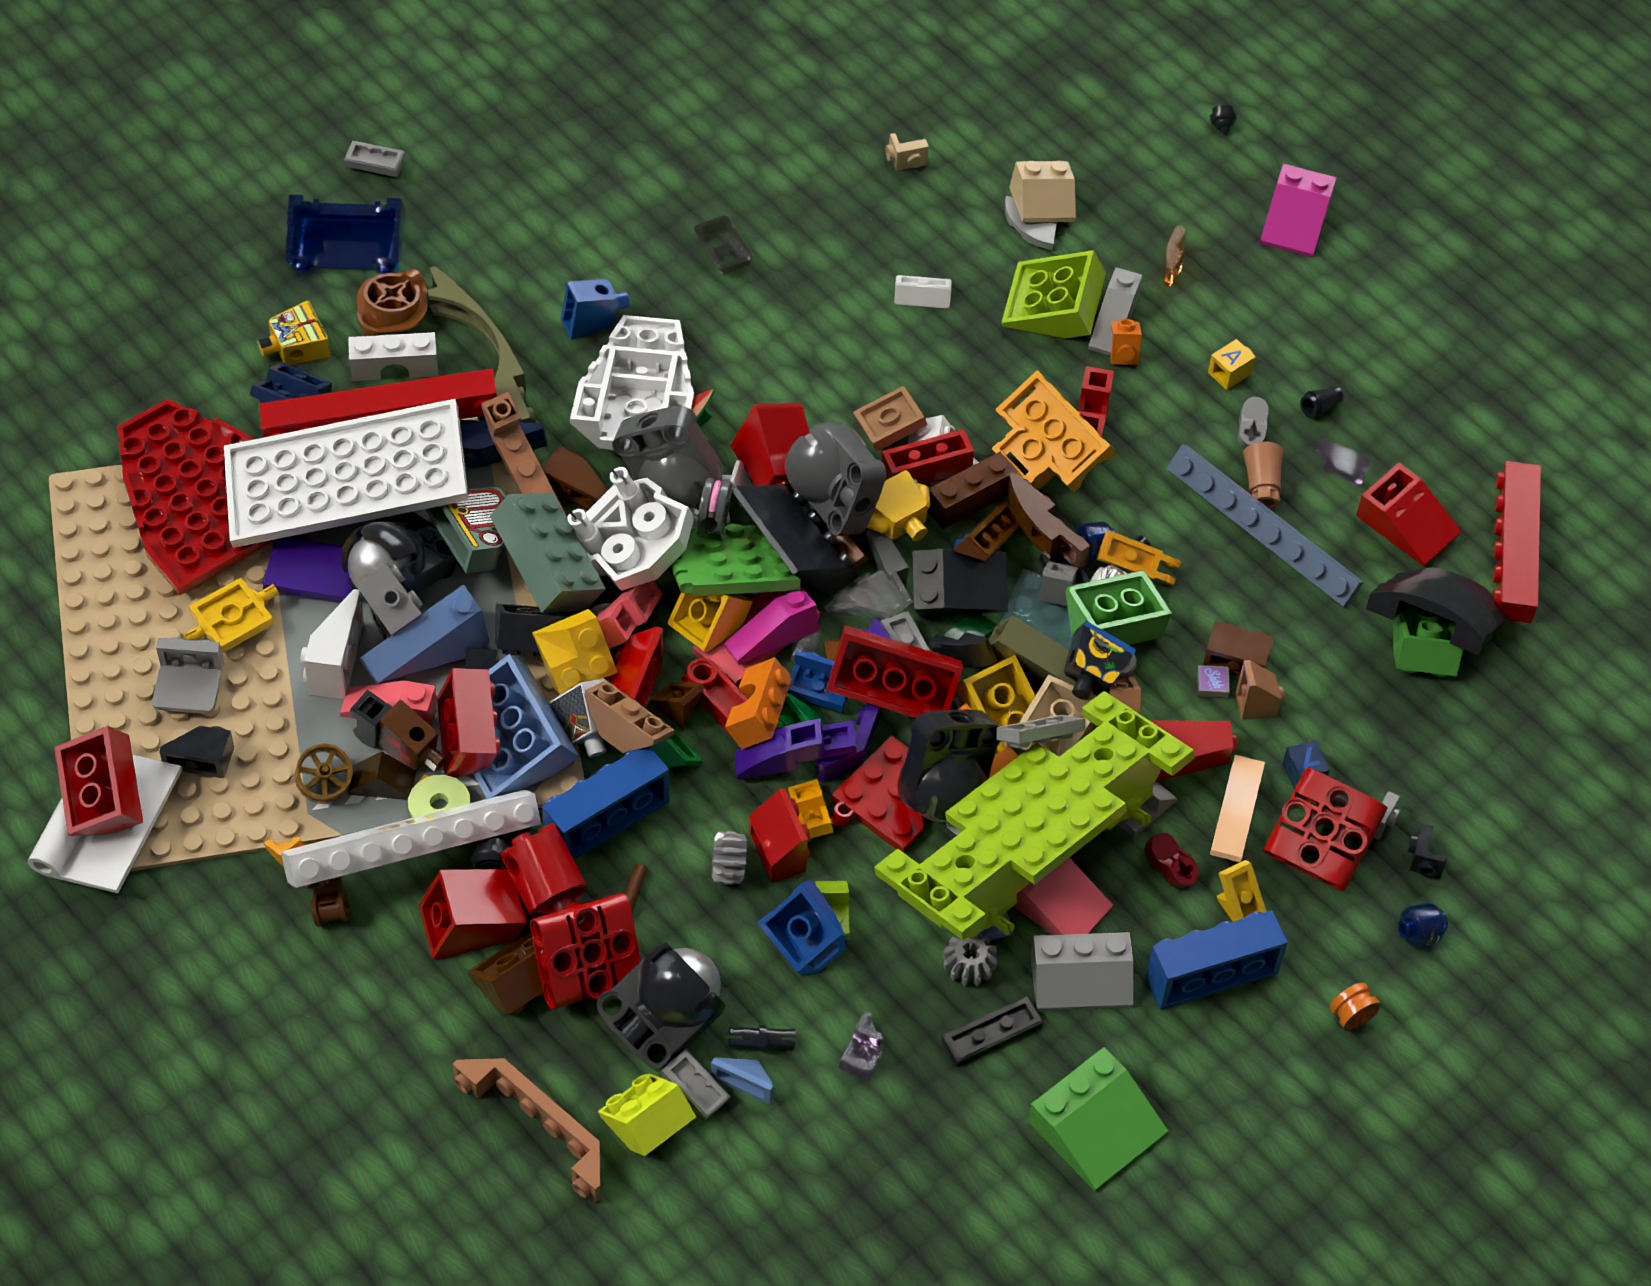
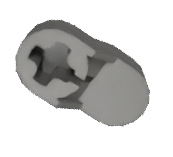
M1260 397L1247 399L1241 408L1237 440L1243 448L1253 443L1263 442L1265 438L1268 405Z

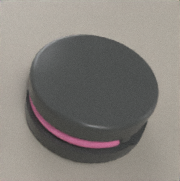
M714 478L706 479L698 513V532L706 533L707 531L708 533L714 532V535H723L731 500L732 483L730 481L723 480L722 482L720 480L715 481Z

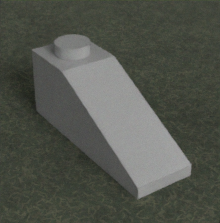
M1115 268L1088 346L1089 350L1110 356L1112 340L1111 322L1131 318L1139 297L1142 281L1141 274Z

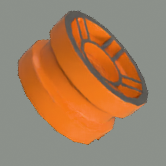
M1365 982L1357 983L1347 988L1330 1004L1331 1012L1335 1017H1340L1339 1023L1345 1031L1359 1028L1370 1021L1381 1010L1382 1004L1377 997L1371 996L1372 991Z

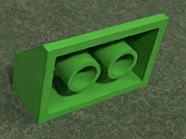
M1144 570L1068 586L1065 590L1072 635L1087 620L1127 645L1162 638L1172 615Z

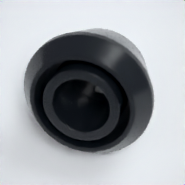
M498 835L482 839L471 856V863L476 869H507L500 853L510 848V845L503 837Z

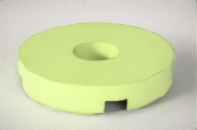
M432 775L420 780L412 788L408 797V811L411 818L469 804L471 803L470 793L465 784L455 777ZM436 800H444L448 803L442 809H435L431 806Z

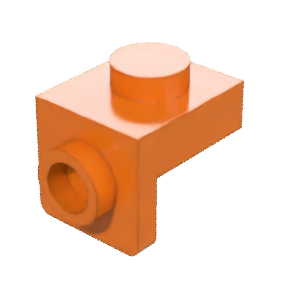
M1130 319L1112 321L1111 364L1139 365L1142 338L1139 322H1134Z

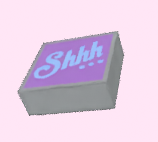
M1198 665V696L1228 698L1230 692L1229 667Z

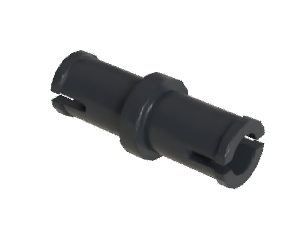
M759 1025L758 1028L729 1026L730 1036H742V1039L728 1038L729 1048L749 1047L758 1048V1051H765V1048L795 1049L794 1040H782V1037L796 1038L795 1028L774 1029L766 1028V1025Z

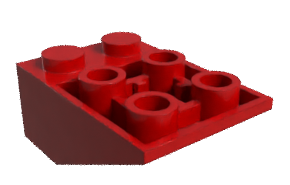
M1397 463L1362 494L1356 514L1359 519L1424 567L1462 532L1423 480L1400 463Z

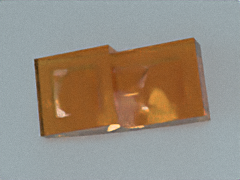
M1179 225L1175 227L1167 247L1163 270L1164 286L1167 287L1171 286L1181 271L1185 251L1182 249L1184 248L1187 229Z

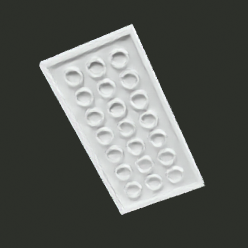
M456 399L224 446L229 535L233 548L469 500Z

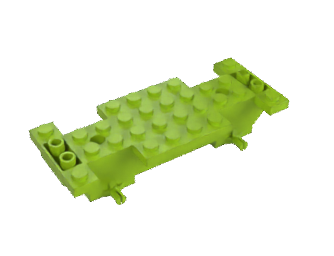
M1103 691L1082 707L1083 717L1098 726L1095 730L1060 757L1039 743H1035L945 812L946 821L960 830V834L921 864H918L901 850L896 849L874 866L875 874L898 892L899 897L940 928L948 929L963 941L966 938H974L982 930L992 926L998 928L1005 935H1009V932L1012 933L1015 925L1003 916L1018 903L1016 894L1031 882L1035 885L1103 830H1110L1119 822L1128 818H1133L1142 826H1146V823L1149 824L1152 816L1140 808L1143 803L1153 796V785L1161 769L1173 776L1195 759L1194 750Z

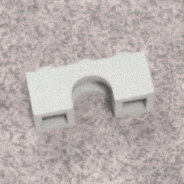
M435 332L348 337L352 381L381 380L382 368L392 364L406 367L410 378L438 376Z

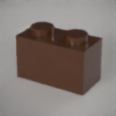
M1215 621L1203 666L1229 667V674L1239 677L1244 660H1251L1265 668L1274 637L1267 636L1258 631L1253 632L1238 628L1229 623Z

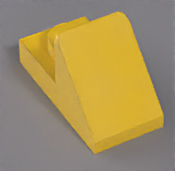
M1244 860L1218 873L1224 892L1216 897L1233 922L1244 919L1247 915L1254 912H1267L1251 862Z

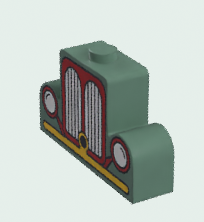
M501 488L468 489L469 500L425 509L466 574L490 571L496 568L501 549L506 548L490 515L506 498Z

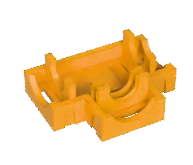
M1038 370L995 409L1012 430L1005 435L1006 437L1001 442L994 445L992 450L995 453L1001 451L1017 470V474L1023 479H1027L1037 490L1057 475L1075 493L1081 487L1083 479L1093 467L1105 460H1110L1116 454L1111 445L1101 437ZM1034 390L1023 402H1021L1015 408L1016 404L1020 401V399L1023 396H1025L1028 392ZM1010 453L1029 471L1026 475L1007 457Z

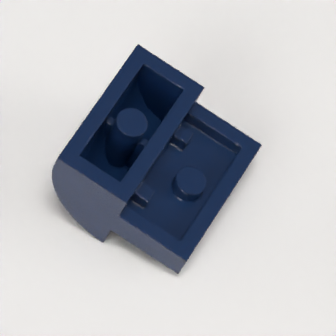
M280 363L269 368L265 380L252 385L250 396L259 399L260 403L326 394L331 392L333 383L286 363Z

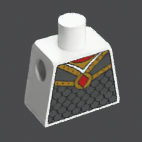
M605 679L581 682L548 702L572 745L584 743L589 758L602 755L607 751L591 715L584 693L585 690L605 681Z

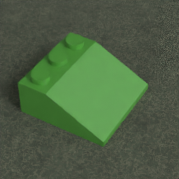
M1105 1047L1031 1104L1028 1122L1095 1192L1168 1134V1129L1129 1072Z

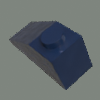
M460 420L466 467L488 466L503 461L491 438L486 421ZM520 422V426L532 450L547 446L548 440L543 423Z

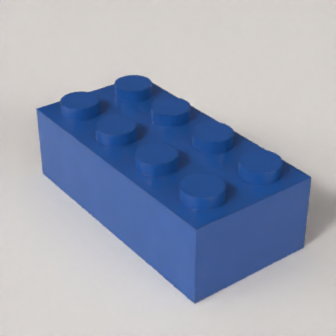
M650 746L633 751L630 750L615 763L604 765L598 773L590 778L579 780L568 791L551 797L542 806L543 824L546 826L555 823L575 860L669 803V769Z
M1272 910L1264 913L1254 912L1238 921H1224L1208 930H1194L1178 939L1159 941L1152 947L1145 978L1161 1010L1278 974L1288 942Z

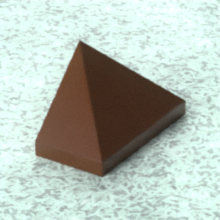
M670 682L652 697L650 702L684 730L705 688L702 683Z

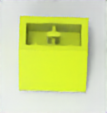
M650 1073L636 1078L629 1089L609 1098L606 1101V1106L597 1111L600 1117L631 1151L646 1156L696 1118L678 1084Z

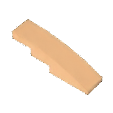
M1239 755L1234 756L1210 855L1241 862L1265 762Z

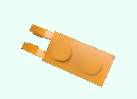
M1112 531L1105 532L1097 557L1099 561L1114 565L1130 573L1144 570L1150 580L1168 586H1174L1176 579L1168 574L1157 571L1159 563L1172 569H1179L1181 564L1179 560L1163 554L1161 550Z

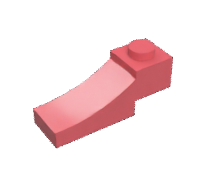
M654 580L625 589L613 603L598 614L597 619L609 649L626 642L636 626L647 621L663 595Z

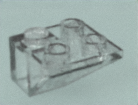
M881 570L872 575L868 572L859 576L853 581L855 584L849 590L845 588L835 593L831 597L833 601L824 608L830 613L879 620L892 618L913 603V600L896 571L884 573Z

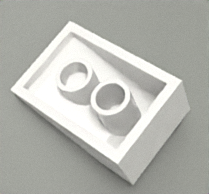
M354 589L310 635L308 647L302 648L300 664L305 666L303 682L308 684L309 695L337 699L345 698L365 625L361 594L357 589Z

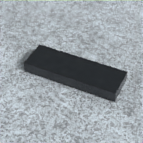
M1026 996L942 1035L941 1041L958 1067L1042 1028L1043 1021Z

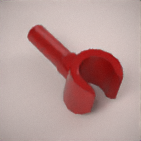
M845 802L836 804L833 817L830 819L832 828L849 825L853 810L848 814H841L845 808Z

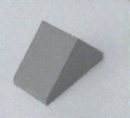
M1048 561L1042 575L1039 600L1067 606L1065 590L1066 587L1074 585L1078 567Z

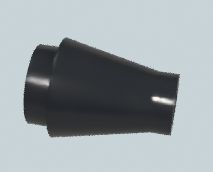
M1337 386L1308 391L1301 398V409L1309 418H1320L1337 403L1343 401V392Z

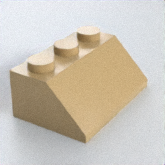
M1048 674L1019 723L1062 714L1085 718L1083 717L1082 707L1097 696L1091 694L1087 700L1079 699L1072 693L1073 685ZM1085 718V731L1073 733V737L1068 739L1051 737V742L1039 744L1060 757L1095 730L1097 725ZM1031 741L1028 747L1011 748L1018 755H1021L1035 743Z

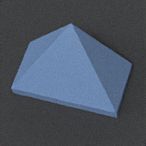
M714 1058L711 1062V1076L715 1080L768 1105L771 1104L773 1100V1084L759 1060Z

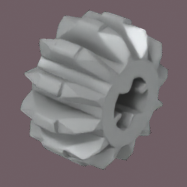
M726 831L718 832L714 837L711 877L714 882L732 885L740 884L743 881L747 839L744 834Z
M977 934L974 938H966L964 941L952 937L949 940V946L943 952L945 959L944 969L945 971H951L950 977L952 981L961 978L963 986L967 985L968 981H973L978 986L981 983V978L989 981L992 971H995L998 961L995 958L997 955L996 946H990L989 936L980 940L979 934Z

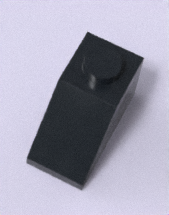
M200 725L162 745L159 753L162 762L179 765L182 767L183 772L225 778L235 747L231 730H226L220 726L207 727Z

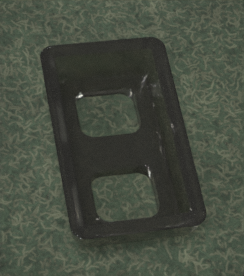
M723 215L694 227L698 239L721 274L748 266L752 261L753 255L728 216ZM722 235L727 241L724 245L712 247L708 239ZM729 254H735L738 260L725 265L720 260L721 257Z

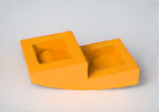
M818 779L788 787L790 798L795 799L799 808L798 819L801 824L807 825L811 839L833 833Z

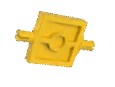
M240 577L189 606L190 614L197 621L198 626L184 633L183 637L185 640L197 641L205 636L213 642H220L223 654L274 625L273 617L265 608L264 603L278 596L279 592L274 584L260 592H256L248 587Z

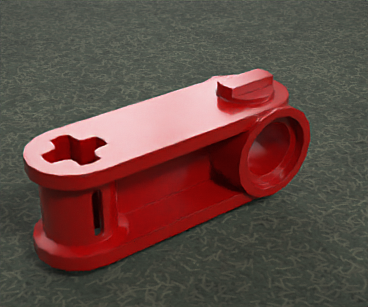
M697 658L689 664L687 673L682 676V682L702 683L705 689L698 703L730 735L725 725L731 708L744 703L748 698L713 661L706 658Z

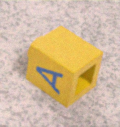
M1236 339L1211 355L1208 373L1222 387L1228 390L1252 375L1256 356L1253 355V352L1248 347H1245Z

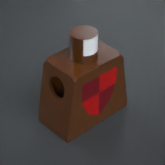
M401 699L379 720L378 747L393 758L416 771L426 764L434 772H437L445 764L447 757L436 749L437 732Z

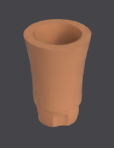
M1257 442L1247 446L1243 451L1248 474L1249 493L1270 510H1274L1275 507L1280 505V494L1282 492L1281 467L1284 450L1280 445L1273 442Z

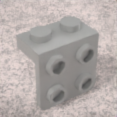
M177 637L158 638L156 650L160 669L152 699L153 708L163 711L212 713L215 709L224 667L220 642L183 640Z

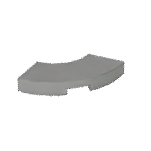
M1006 196L1004 210L1009 225L1014 227L1027 242L1040 248L1053 250L1057 224L1052 222H1022L1013 197Z

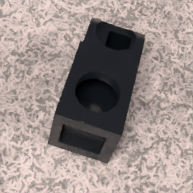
M369 690L350 708V715L357 719V726L353 730L355 736L365 745L374 747L378 742L379 720L392 706Z

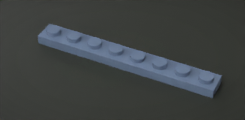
M1188 445L1180 446L1166 468L1340 605L1345 607L1350 604L1364 583L1361 579Z

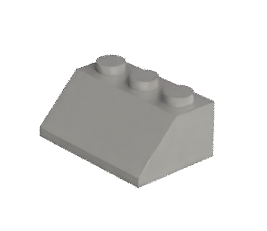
M1130 932L1033 936L1030 957L1036 1011L1133 1008V954Z

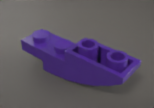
M818 718L777 729L774 731L771 739L744 749L739 748L735 751L737 779L799 770L798 762L858 753L854 721L822 725L821 719Z

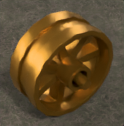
M326 743L313 745L305 750L298 759L294 775L296 787L304 797L312 802L321 804L334 802L342 797L349 788L353 768L350 758L339 747ZM326 752L330 754L327 761L321 763L316 753ZM334 755L340 758L344 765L332 768L330 764ZM310 756L317 769L302 767V764ZM347 771L345 784L332 776V774ZM300 773L315 775V778L304 785ZM331 782L340 790L328 795L327 783ZM316 783L321 784L322 795L315 794L309 789Z

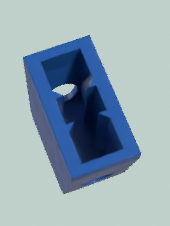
M606 279L567 282L561 321L570 339L611 327L614 324L616 310L629 308V296L626 291L615 293L612 285Z

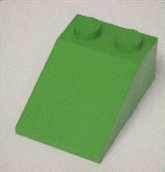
M1408 604L1393 620V655L1396 668L1407 673H1416L1418 671L1431 673L1438 677H1445L1447 675L1457 676L1463 649L1450 644L1456 622Z

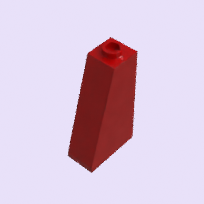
M1149 720L1192 748L1195 759L1173 776L1161 769L1156 781L1229 764L1232 752L1237 751V734L1232 733L1231 721Z

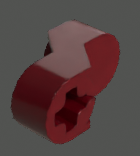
M1159 833L1147 840L1144 848L1147 859L1152 867L1163 873L1167 882L1172 887L1182 889L1197 880L1198 868L1190 854L1180 849L1173 836L1168 833Z

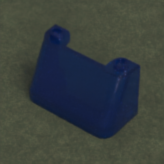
M289 194L285 260L287 264L293 266V270L306 272L310 268L377 270V273L387 274L394 273V270L400 268L406 209L401 198H387V204L382 206L381 201H375V205L321 203L319 199H313L312 204L310 201H303V195Z

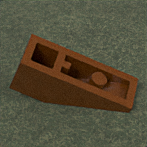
M559 446L542 467L555 495L587 511L608 491L586 460L575 451H569Z

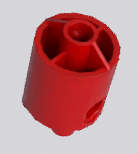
M555 823L544 826L533 836H530L527 832L515 837L511 841L513 846L500 853L501 859L531 916L548 915L564 910L571 903H578L588 887Z

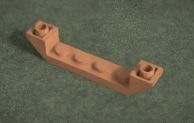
M509 392L482 403L481 406L491 438L519 493H553L556 497L520 426L522 417Z
M506 1059L456 1060L452 1064L453 1081L460 1091L465 1094L470 1092L476 1099H479L496 1083V1086L507 1097L512 1095L519 1101L521 1109L528 1116H536L541 1120L543 1127L552 1137L557 1138L559 1136L565 1141L569 1151L576 1158L580 1159L571 1168L572 1187L581 1197H589L596 1204L601 1200L600 1141Z

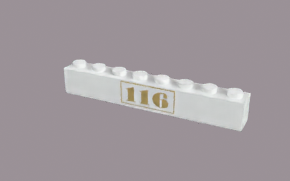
M520 790L281 851L287 883L297 888L540 825L541 821L535 793Z

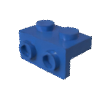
M797 650L795 665L790 674L792 680L787 693L799 700L841 713L848 699L846 696L826 691L833 660L820 657L813 652Z

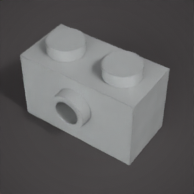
M385 563L355 585L392 635L422 614L419 608L423 603L414 590L408 593L401 584L406 579L397 566L393 565L390 568Z

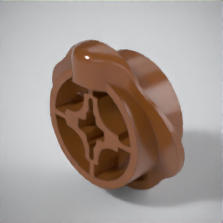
M410 269L407 272L376 275L361 285L357 293V320L365 336L408 331L423 321L428 308L426 299L427 287L419 270Z

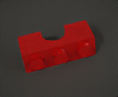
M1086 366L1077 411L1102 437L1114 371Z

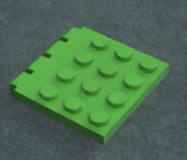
M729 524L725 527L722 536L714 535V532L708 533L706 531V533L698 532L697 528H691L686 550L670 565L680 591L684 594L692 593V596L800 590L801 579L793 575L757 524L746 526Z

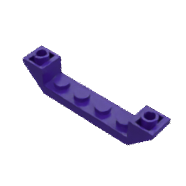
M872 619L869 630L863 629V631L891 639L877 619ZM868 703L866 708H860L856 725H859L856 733L858 753L816 759L815 768L819 769L818 781L825 783L859 768L864 763L883 711L882 707Z

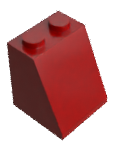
M754 404L731 443L730 447L737 458L742 461L744 469L755 485L785 484L794 490L788 481L784 467L786 456L794 442L799 437H805L810 434L802 404Z
M507 869L439 871L418 905L433 960L515 941L526 925L527 915L521 906L518 896L519 892Z

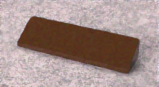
M1004 501L953 550L985 561L1020 527L1012 507Z

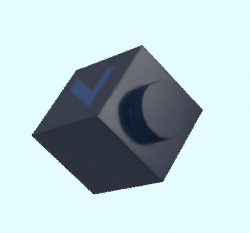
M1316 740L1287 747L1282 764L1294 790L1306 767L1328 776L1330 770Z

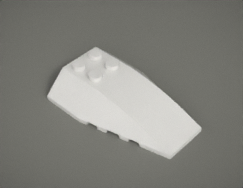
M623 315L609 336L608 344L603 345L599 351L598 359L596 362L593 361L588 368V374L579 381L570 424L599 449L613 450L612 442L621 422L627 418L675 406H685L692 409L694 392L693 387H691V376L687 366V356L684 350L680 320Z

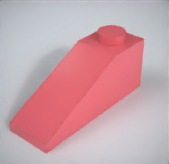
M411 681L348 687L340 710V716L354 718L350 715V708L369 690L392 707L401 699L432 727L438 708L436 688L434 685Z

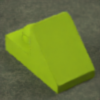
M815 881V885L836 915L845 934V940H849V888L847 881Z

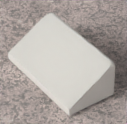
M898 275L896 276L894 303L899 305L949 308L952 280Z

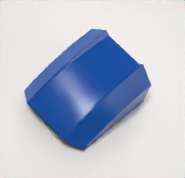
M809 879L801 883L777 908L757 922L794 970L800 975L819 973L846 949L845 934L836 915L820 890Z

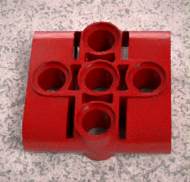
M1306 767L1289 801L1284 804L1282 814L1263 851L1269 856L1337 890L1345 892L1361 859L1366 855L1369 844L1388 807L1360 791L1321 772ZM1342 795L1348 798V804L1343 808H1335L1331 805L1332 799ZM1294 809H1301L1306 814L1303 820L1294 822L1288 818L1289 813ZM1322 823H1330L1334 826V830L1330 835L1322 836L1317 833V827ZM1350 837H1359L1363 843L1359 849L1350 850L1345 846V842ZM1308 850H1314L1320 856L1315 863L1308 864L1302 860L1303 854Z
M624 893L614 894L584 904L571 903L564 910L534 918L530 922L543 994L551 1010L590 998L599 999L603 993L610 991L641 962L632 911L628 898ZM582 913H584L585 920L583 924L578 927V917ZM619 935V945L613 948L614 939ZM590 944V954L584 958V949ZM561 953V962L555 967L554 959ZM597 976L596 985L590 989L591 979Z

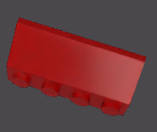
M844 625L826 691L916 718L923 713L950 710L963 670L962 661Z

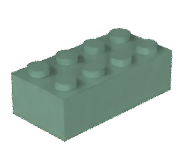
M553 493L508 494L490 515L492 522L542 613L585 611L606 589Z

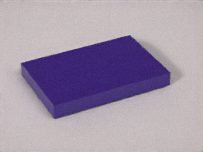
M288 537L275 539L263 581V590L274 584L279 593L342 602L353 591L348 583L350 578L349 572H344L341 564L343 546Z

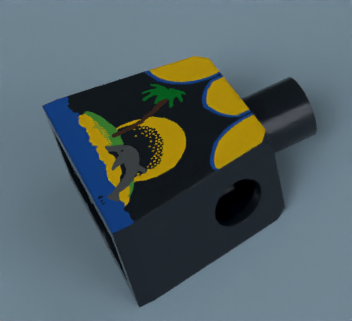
M1086 620L1073 634L1064 668L1065 675L1076 681L1072 689L1073 695L1079 699L1087 700L1092 691L1100 694L1108 689L1131 659L1136 649Z

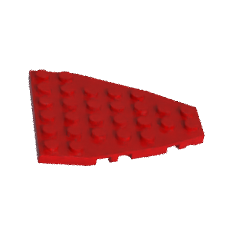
M169 399L158 403L117 426L123 480L146 555L179 596L275 541L274 539L233 548L230 542L224 446L253 440V437L217 418H214L213 421L203 418L199 415V411L192 408H184L179 403Z

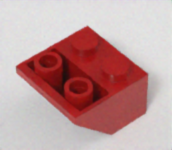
M785 788L778 790L749 815L748 832L770 883L806 872L807 859L810 858L808 842H811L809 829L806 824L800 823L798 819V805L794 798H789Z

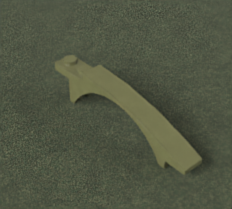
M430 267L433 288L427 290V294L430 300L439 301V303L429 305L432 315L462 322L481 333L491 343L499 357L498 371L494 378L497 396L509 392L522 417L520 422L536 423L532 408H526L525 405L527 399L525 395L524 372L504 336L484 310L462 288L437 267ZM485 416L477 417V420L486 421Z

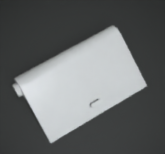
M133 755L143 823L117 833L69 836L63 800L61 798L27 861L28 865L36 872L48 877L119 893L183 770L182 767Z

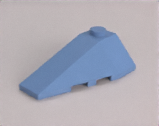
M462 585L360 657L359 660L377 684L407 676L414 672L439 667L446 663L466 659L468 648H481L490 642L482 609L467 588Z

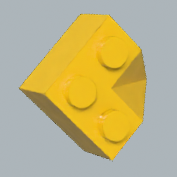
M589 609L532 632L553 688L559 695L581 682L599 680L617 673L598 619Z

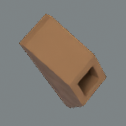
M606 680L585 690L584 697L600 737L622 753L652 746L672 736L674 733L673 728Z

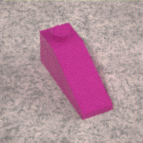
M803 587L800 590H795L778 597L724 643L725 648L736 663L740 665L819 632L817 606Z

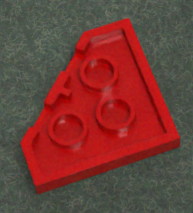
M891 735L832 794L831 801L834 804L845 802V812L849 813L853 810V818L893 848L905 853L923 835V819L920 813L903 803L898 795V778L909 748Z

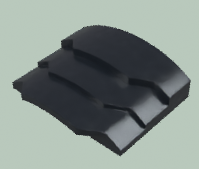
M1439 568L1397 573L1392 579L1387 580L1385 583H1380L1370 593L1366 610L1394 620L1408 604H1412L1454 621L1456 625L1450 644L1477 655L1500 630L1507 619L1503 612L1495 605L1489 591L1485 587L1460 574Z

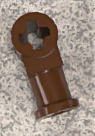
M343 876L320 881L319 887L313 888L311 911L317 927L323 926L325 922L340 919L343 922L350 921V905L348 894L342 885Z

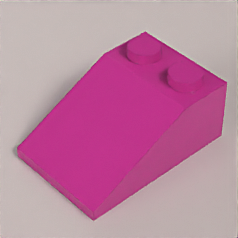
M1283 164L1259 244L1313 258L1331 202L1336 177Z

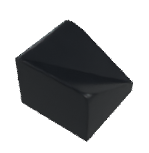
M468 648L465 669L489 670L499 662L498 650Z

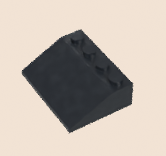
M785 484L736 486L731 490L793 575L832 599L859 576L852 567L855 561L846 551H840L837 547L840 543L837 537L833 536L829 530L825 531L821 526L824 520L814 509L810 510L807 507L806 503L808 500L800 496L795 490H792Z

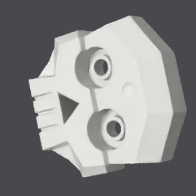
M618 467L614 469L618 478L613 472L610 473V480L614 485L587 512L582 509L573 510L572 513L577 519L575 520L569 514L568 522L574 528L576 536L598 574L607 575L622 591L656 580L687 548L694 516L688 506L668 498L663 489L650 479L643 478L633 481L626 468Z

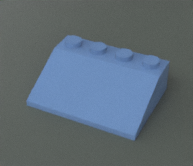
M508 654L489 669L490 682H493L495 687L492 708L497 711V725L494 729L495 737L500 739V752L498 756H495L489 768L473 773L487 799L517 792L550 778L579 757L530 669L511 654Z

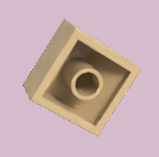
M1068 161L1016 162L1009 188L1022 222H1075V178Z

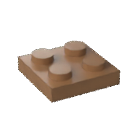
M904 386L853 412L857 422L876 452L928 425L924 415Z

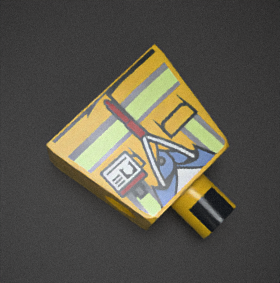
M305 301L270 318L268 323L271 336L257 340L263 357L278 352L283 363L288 365L331 357L328 337L309 301Z

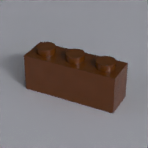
M1000 451L929 488L930 508L927 511L939 526L945 529L1008 496L1010 474L1012 472L1017 473V470Z

